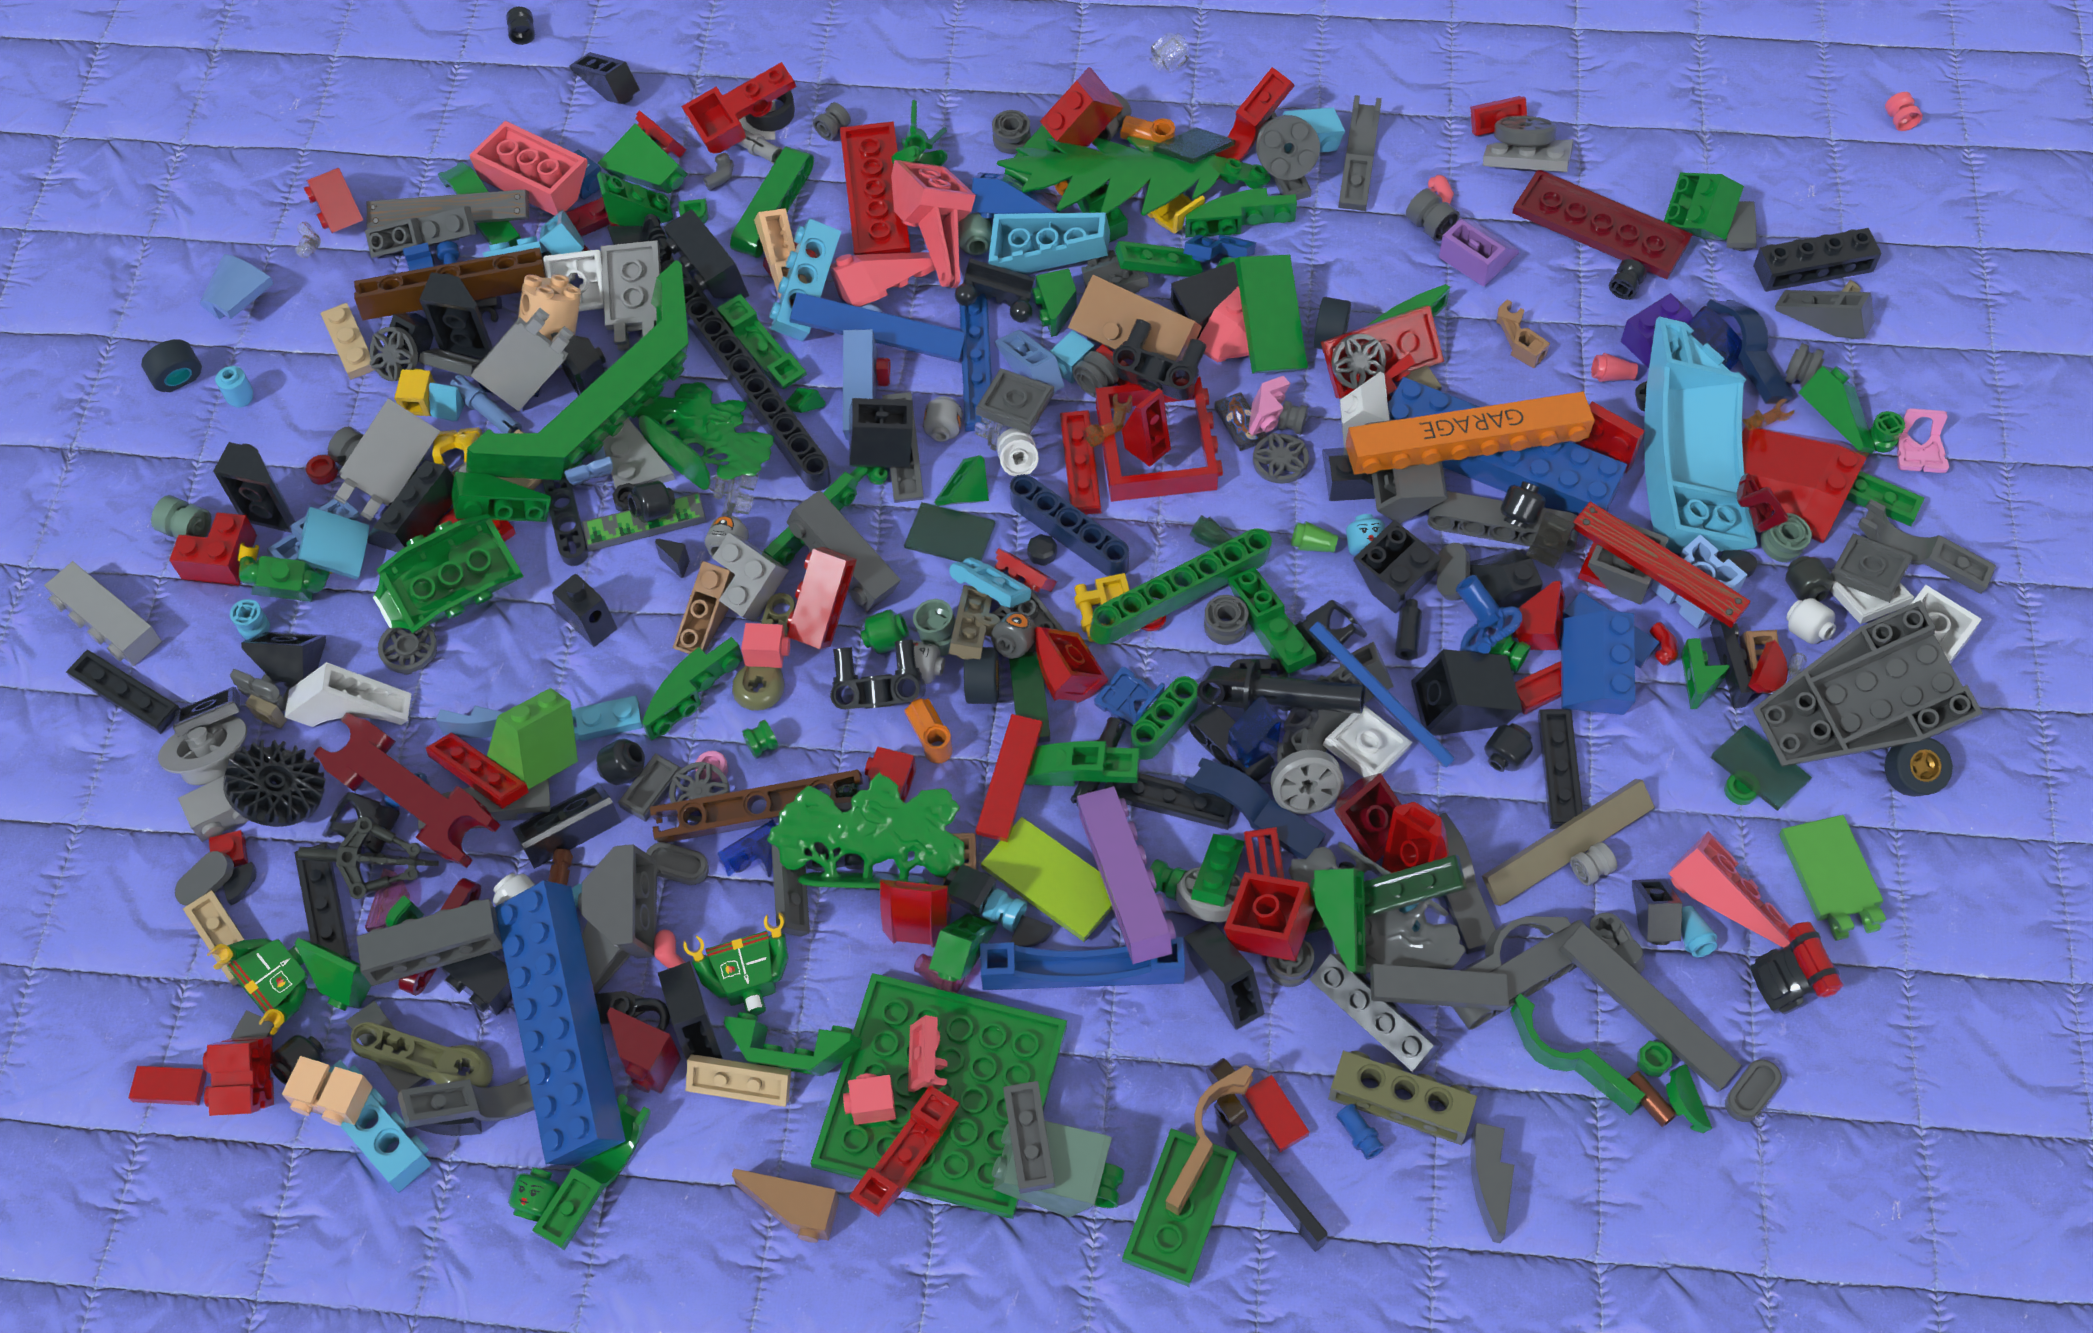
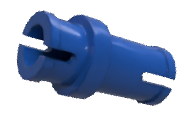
M1354 1104L1347 1105L1337 1113L1336 1118L1353 1139L1352 1145L1356 1150H1361L1366 1160L1374 1158L1383 1151L1385 1146L1377 1138L1379 1133L1374 1127H1369Z

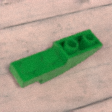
M1267 188L1235 192L1211 200L1186 214L1185 238L1196 235L1228 236L1241 234L1242 225L1294 222L1297 208L1296 194L1268 196Z
M1255 567L1227 578L1233 595L1241 599L1247 606L1248 623L1272 659L1279 660L1288 674L1316 662V653L1287 617L1284 604Z
M732 637L707 655L698 647L684 658L662 682L654 694L642 721L650 741L668 733L672 726L682 718L691 716L701 705L698 693L709 689L718 678L726 672L729 673L735 670L739 663L743 661L740 646Z
M1106 741L1064 742L1037 746L1025 785L1075 787V781L1138 783L1139 748L1107 747Z

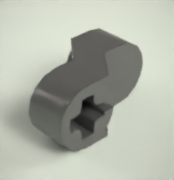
M1606 912L1595 915L1590 921V930L1640 974L1645 968L1643 949L1632 938L1625 923L1612 913Z

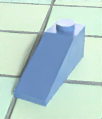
M1020 329L995 341L996 347L1015 373L1054 386V394L1057 390L1064 387L1056 356Z

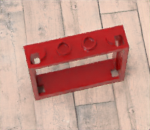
M1201 377L1197 378L1195 392L1186 400H1194L1206 467L1121 476L1111 409L1137 406L1153 392L1136 384L1096 388V411L1111 502L1217 490L1218 477L1223 476L1221 460H1216L1215 453H1218L1217 436H1211L1210 429H1214L1212 411L1207 412L1206 405H1209V393L1207 388H1202ZM1178 379L1175 381L1174 384L1177 386H1184L1189 381L1186 379ZM1163 394L1164 403L1185 401L1178 400Z

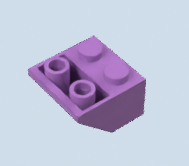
M1460 219L1443 234L1439 258L1484 287L1518 255L1519 250L1477 222Z

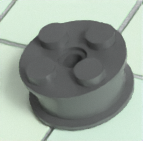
M1282 115L1271 119L1263 126L1257 138L1256 152L1261 165L1271 175L1283 180H1294L1306 175L1315 166L1320 154V142L1314 128L1305 120L1293 115ZM1286 143H1291V150L1285 152L1283 149L1284 145Z

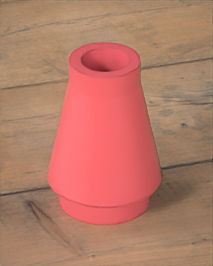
M1607 353L1596 355L1591 368L1592 377L1597 378L1599 382L1634 381L1638 373L1637 363H1632Z

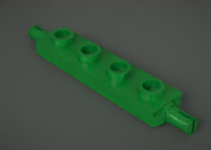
M857 467L850 474L845 471L823 494L840 511L844 506H849L854 501L857 495L856 486L869 473L867 467ZM788 526L763 552L781 565L786 566L792 562L795 554L804 545H807L800 538L794 536Z

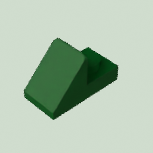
M1700 638L1687 639L1681 653L1690 709H1697L1724 681L1730 666H1708V655L1706 650H1702Z

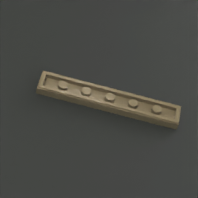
M1634 779L1482 875V879L1494 904L1498 906L1503 905L1569 863L1572 856L1580 852L1585 853L1589 850L1590 846L1604 841L1654 809L1655 807L1643 780Z

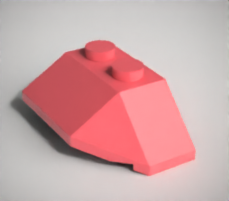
M1239 286L1214 309L1198 340L1206 344L1204 354L1217 363L1226 361L1228 358H1240L1249 355Z

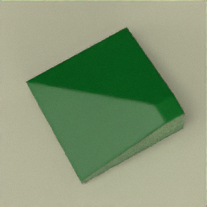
M797 388L785 402L792 412L799 413L822 408L826 404L817 390Z

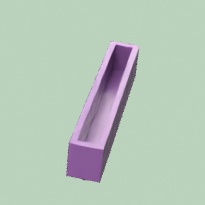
M1114 786L1077 796L1079 817L1132 963L1135 964L1172 954L1171 940L1176 938L1172 920H1165L1163 914L1166 913L1165 903L1161 893L1155 894V877L1152 869L1146 870L1144 864H1147L1143 845L1137 846L1135 840H1138V835L1134 822L1127 821L1126 817L1129 816L1125 799H1119Z

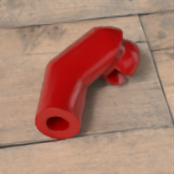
M1662 622L1653 625L1649 633L1661 645V649L1655 653V657L1663 666H1666L1672 660L1675 661L1678 658L1679 643Z

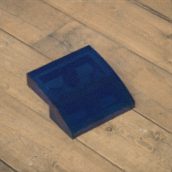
M1703 306L1687 324L1694 330L1691 335L1703 346L1708 343L1725 359L1722 364L1731 370L1739 361L1738 357L1742 349V340L1723 318L1708 306Z

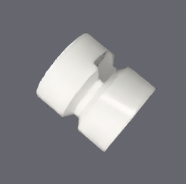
M1010 428L1004 431L998 438L997 453L1004 471L1012 476L1032 473L1037 467L1039 458L1031 434Z

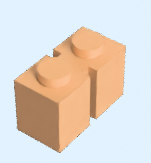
M300 1056L282 1092V1095L291 1104L290 1109L305 1116H309L311 1112L322 1113L321 1118L338 1126L342 1122L355 1125L373 1086L362 1074L334 1067L331 1073L328 1072L330 1069L329 1064Z

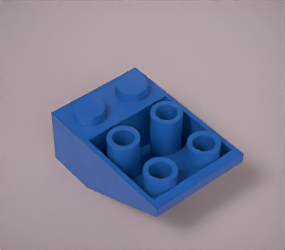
M979 172L973 177L972 192L976 196L971 212H978L983 218H994V214L1060 213L1057 210L1058 205L1036 191L1022 192L1021 189L1024 184L1007 174Z

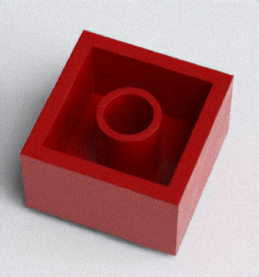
M1245 872L1224 926L1228 940L1238 951L1296 961L1315 908V901L1312 898L1309 884Z

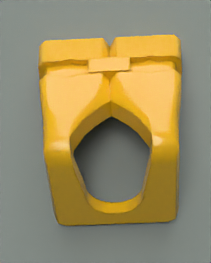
M1182 193L1168 204L1147 215L1150 218H1154L1155 222L1165 229L1176 234L1182 229L1186 214L1203 205L1205 197L1202 195L1191 201L1188 196Z
M481 428L460 429L458 432L456 430L440 431L433 442L432 456L434 463L446 466L442 454L453 448L464 451L465 463L467 461V448L482 435Z

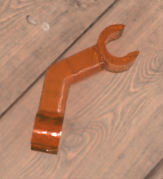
M1118 394L1114 395L1113 409L1115 413L1112 422L1102 426L1093 424L1085 429L1089 435L1085 439L1091 447L1100 445L1105 437L1122 430L1126 414L1132 410L1131 395H1129L1128 401L1124 404L1118 403Z
M1781 399L1772 410L1762 415L1760 410H1756L1753 416L1742 421L1747 429L1751 431L1757 427L1763 428L1777 420L1786 421L1794 414L1795 410L1789 413L1782 412L1780 407L1785 404L1787 399Z

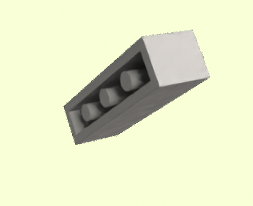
M73 561L44 585L52 595L48 598L52 605L60 612L66 609L69 612L67 616L79 628H82L84 625L89 628L87 633L99 645L103 642L108 644L107 650L118 661L125 659L135 666L162 642L151 625Z

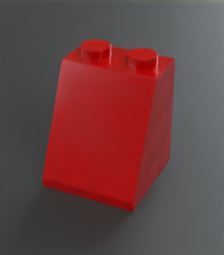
M1088 67L1040 122L1056 142L1088 147L1124 107L1092 68Z

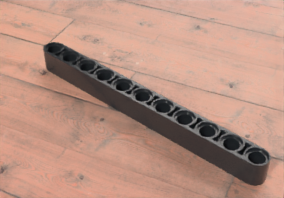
M675 260L663 262L661 264V273ZM682 265L687 325L742 400L747 402L748 408L767 434L774 436V443L806 487L812 491L825 490L831 483L826 456Z

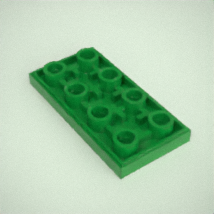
M1291 255L1245 256L1236 258L1235 265L1252 374L1307 369Z

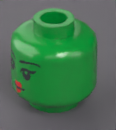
M532 1167L530 1174L519 1173L516 1176L508 1199L509 1206L514 1209L513 1215L538 1222L560 1188L557 1182L551 1180L552 1172Z

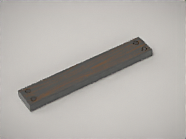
M511 190L366 201L367 229L411 218H420L464 206H470L474 223L528 220L529 192L527 190Z

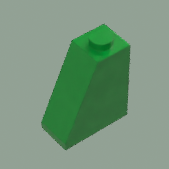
M636 123L598 162L611 176H617L618 178L668 194L679 188L684 178L688 175Z

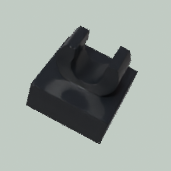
M500 296L474 300L481 317L485 312H490L492 322L498 321L499 317L495 309H502V299Z

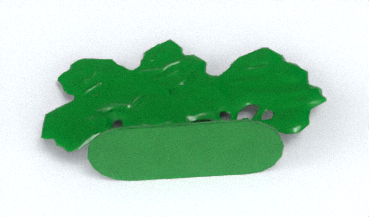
M683 383L675 391L674 398L658 396L655 399L649 398L644 403L643 410L637 416L643 437L664 461L703 490L708 489L711 484L710 474L705 463L718 465L716 472L718 477L723 480H732L741 475L754 477L762 469L760 464L770 459V448L773 446L774 436L757 431L737 433L735 427L743 423L744 416L741 415V412L746 409L747 402L727 400L718 404H712L711 396L713 391L705 383ZM670 419H673V420H674L673 423H671V424H669V425L666 424V422H667L668 420H670ZM678 431L681 440L671 432ZM688 444H700L704 448L703 456L700 457ZM709 449H713L714 451L710 454L707 453ZM723 453L728 455L725 459L716 460L715 457L709 459L714 454ZM721 462H729L727 465L720 464Z
M880 772L870 781L867 790H860L852 797V809L848 812H841L828 794L812 786H806L796 795L794 802L786 804L784 809L779 812V825L770 829V836L767 838L769 843L779 849L780 863L786 869H799L809 860L819 863L825 869V872L803 874L797 880L800 884L815 887L880 889L881 879L929 884L926 878L910 875L909 871L916 865L926 867L936 877L944 878L955 866L964 864V842L945 830V826L952 823L960 809L957 802L952 799V794L943 788L921 790L916 797L904 803L900 799L898 785ZM816 842H822L827 847L830 859L826 860V854L819 856L814 847ZM840 847L839 855L834 856L833 850ZM805 848L810 849L812 856L805 855ZM913 851L915 853L914 859L907 861L908 852ZM845 854H858L864 860V872H837L836 862ZM887 859H894L900 874L873 873V865Z

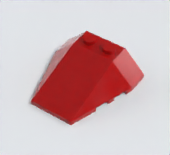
M1745 426L1742 431L1744 475L1749 473L1759 490L1765 487L1770 488L1784 511L1801 517L1810 527L1811 538L1824 543L1869 453L1860 452L1854 446L1839 440Z

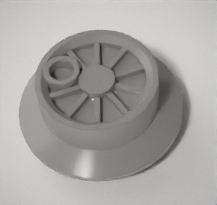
M228 716L207 726L195 728L188 734L177 737L175 733L160 749L158 762L164 770L181 774L183 780L188 784H208L225 775L230 758L233 760L235 753L241 751V744L247 735V727L240 718Z

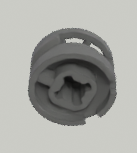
M1303 939L1296 961L1267 956L1265 966L1269 977L1275 983L1284 987H1295L1303 984L1312 972L1314 962L1313 947L1310 942L1307 943Z

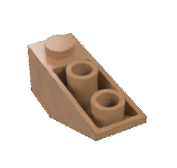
M702 561L673 649L687 654L692 653L698 647L704 652L706 651L729 610L719 599L734 578V573L726 568Z

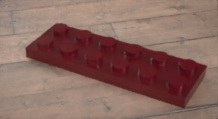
M1542 170L1536 171L1515 203L1512 212L1517 216L1622 261L1625 259L1639 261L1644 265L1646 271L1666 280L1680 260L1693 235Z

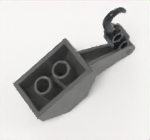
M634 844L614 846L583 880L582 893L578 896L579 910L587 920L582 938L601 1025L610 1024L607 1015L610 1007L633 1018L647 1011H655L660 1017L659 1025L656 1028L665 1031L669 1025L670 1014L666 1004L661 1000L644 998L627 991L598 993L630 955L637 959L655 957L657 860Z

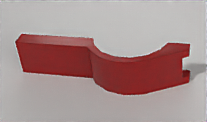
M1271 67L1237 109L1234 126L1227 138L1211 153L1218 157L1233 158L1241 162L1254 146L1259 129L1295 86L1292 81Z

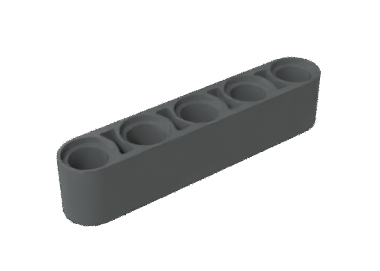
M1447 491L1448 499L1429 509L1427 522L1435 530L1565 553L1571 552L1577 547L1579 532L1571 528L1577 515L1570 512L1543 508L1537 524L1528 525L1527 529L1504 521L1505 515L1500 510L1502 500Z
M1582 920L1571 923L1570 926L1551 935L1489 972L1507 974L1508 1008L1515 1005L1514 1000L1520 993L1524 997H1528L1578 967L1559 949L1580 925L1585 924ZM1452 1007L1468 1030L1480 1026L1503 1012V1010Z

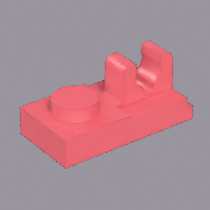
M925 1015L910 1025L909 1092H916L923 1087L928 1088L930 1085L940 1089L947 1084V1079L939 1078L935 1074V1069L942 1070L947 1067L945 1059L935 1057V1051L940 1043V1032L937 1030L938 1017Z

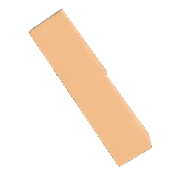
M786 208L758 212L754 219L776 290H778L782 277H787L790 268L785 267L791 251L795 252L796 250ZM798 274L799 280L807 284L806 276ZM789 300L791 306L793 307L794 300Z

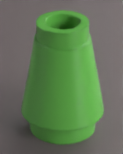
M1307 521L1304 524L1297 522L1291 546L1298 547L1300 551L1334 553L1338 535L1332 534Z

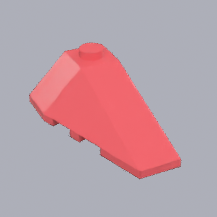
M929 252L853 256L846 254L836 258V262L830 266V272L838 296L848 305L857 307L887 296L886 289L898 286V288H902L908 285L909 277L911 276L922 277L936 270Z
M1709 831L1674 864L1668 873L1672 877L1673 885L1680 892H1687L1698 902L1783 948L1790 944L1786 932L1791 926L1772 904L1768 902L1763 904L1760 900V893L1757 890L1759 887L1752 879L1747 880L1740 876L1735 869L1739 863Z

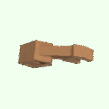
M1507 299L1498 308L1496 323L1501 325L1511 346V356L1535 368L1547 356L1550 343L1531 329L1520 328L1525 310L1520 308L1516 313L1509 312L1512 302Z

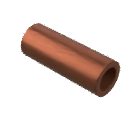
M1640 1071L1635 1072L1627 1079L1645 1094L1640 1104L1661 1127L1667 1125L1677 1116L1675 1110Z

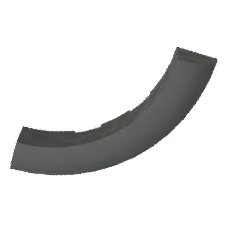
M1374 642L1351 653L1387 690L1394 687ZM1341 663L1340 667L1329 676L1324 677L1321 675L1316 680L1361 685ZM1366 689L1364 704L1373 698ZM1292 708L1284 723L1285 734L1282 743H1278V763L1288 755L1301 750H1320L1326 752L1327 748L1323 746L1325 738L1352 713ZM1309 779L1303 781L1305 785L1311 783Z

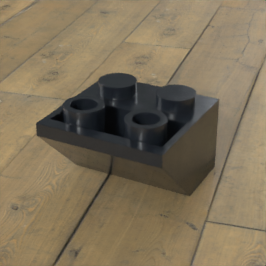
M852 398L849 409L850 467L909 469L913 431V400Z
M1394 520L1354 557L1353 561L1372 595L1391 611L1397 613L1406 604V600L1411 599L1436 575L1441 557Z

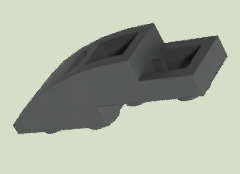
M470 206L365 230L371 258L402 253L403 248L427 242L430 247L444 241L460 240L459 238L477 234Z

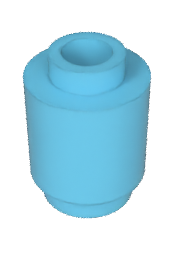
M228 366L217 373L215 382L228 404L241 408L247 406L252 401L253 388L240 367Z

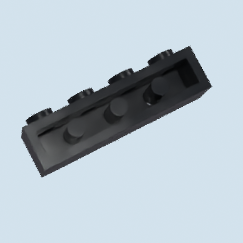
M1869 228L1851 229L1842 233L1824 234L1819 237L1804 240L1797 239L1792 242L1776 245L1769 244L1765 247H1760L1753 267L1764 291L1768 292L1874 272L1882 253Z

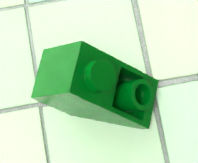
M1069 268L1036 275V287L1032 288L1034 302L1036 305L1040 304L1042 310H1039L1042 326H1048L1051 337L1058 335L1077 308L1076 287Z

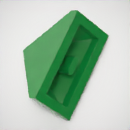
M981 455L963 459L934 503L937 506L989 501L985 459Z

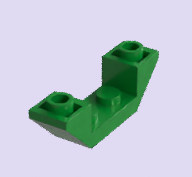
M739 1012L737 1018L725 1016L723 1022L748 1062L790 1069L791 1072L823 1076L858 1050L862 1044V1040L852 1034V1029L833 1025L831 1031L819 1029L815 1051L795 1048L794 1053L783 1052V1047L765 1044L768 1027L758 1022V1016Z

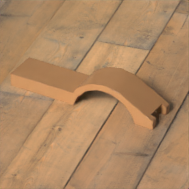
M1247 1065L1241 1067L1209 1086L1199 1098L1194 1114L1197 1144L1165 1201L1167 1210L1179 1216L1213 1153V1144L1205 1135L1202 1126L1203 1116L1209 1105L1219 1097L1229 1094L1245 1095L1253 1080V1076H1251L1254 1071L1253 1068Z

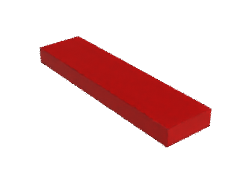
M1089 410L1060 413L1070 504L1086 515L1101 513V503Z
M1011 714L975 830L976 835L1008 842L1043 727L1042 721Z
M452 732L426 747L428 757L502 809L529 793L525 782Z

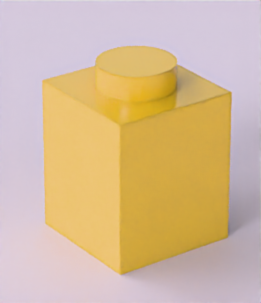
M402 369L394 397L396 403L416 416H431L429 385L430 382L435 383L431 372L422 369Z

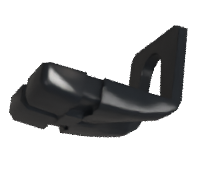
M1335 600L1328 601L1307 615L1306 620L1303 622L1299 621L1295 625L1316 653L1315 663L1318 666H1323L1331 658V653L1308 631L1316 622H1320L1342 645L1354 633L1363 638L1367 636L1366 631L1350 611ZM1336 609L1345 615L1352 624L1344 628L1330 629V618L1333 610Z
M347 792L339 801L322 835L327 837L332 832H335L346 838L352 831L357 821L352 823L336 822L339 813L348 802L355 808L358 819L361 817H371L377 825L389 831H392L400 812L389 805L383 806L381 802L353 792ZM369 834L362 847L366 852L380 854L386 842Z

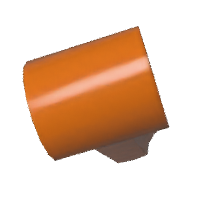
M1127 115L1123 120L1120 138L1127 140L1128 136L1175 147V125L1171 120L1161 118L1151 122Z
M919 698L911 702L904 709L905 715L924 748L925 757L932 763L940 764L946 762L951 757L953 750L950 731L941 722L929 698ZM936 741L943 742V744L940 746L931 745L933 742Z

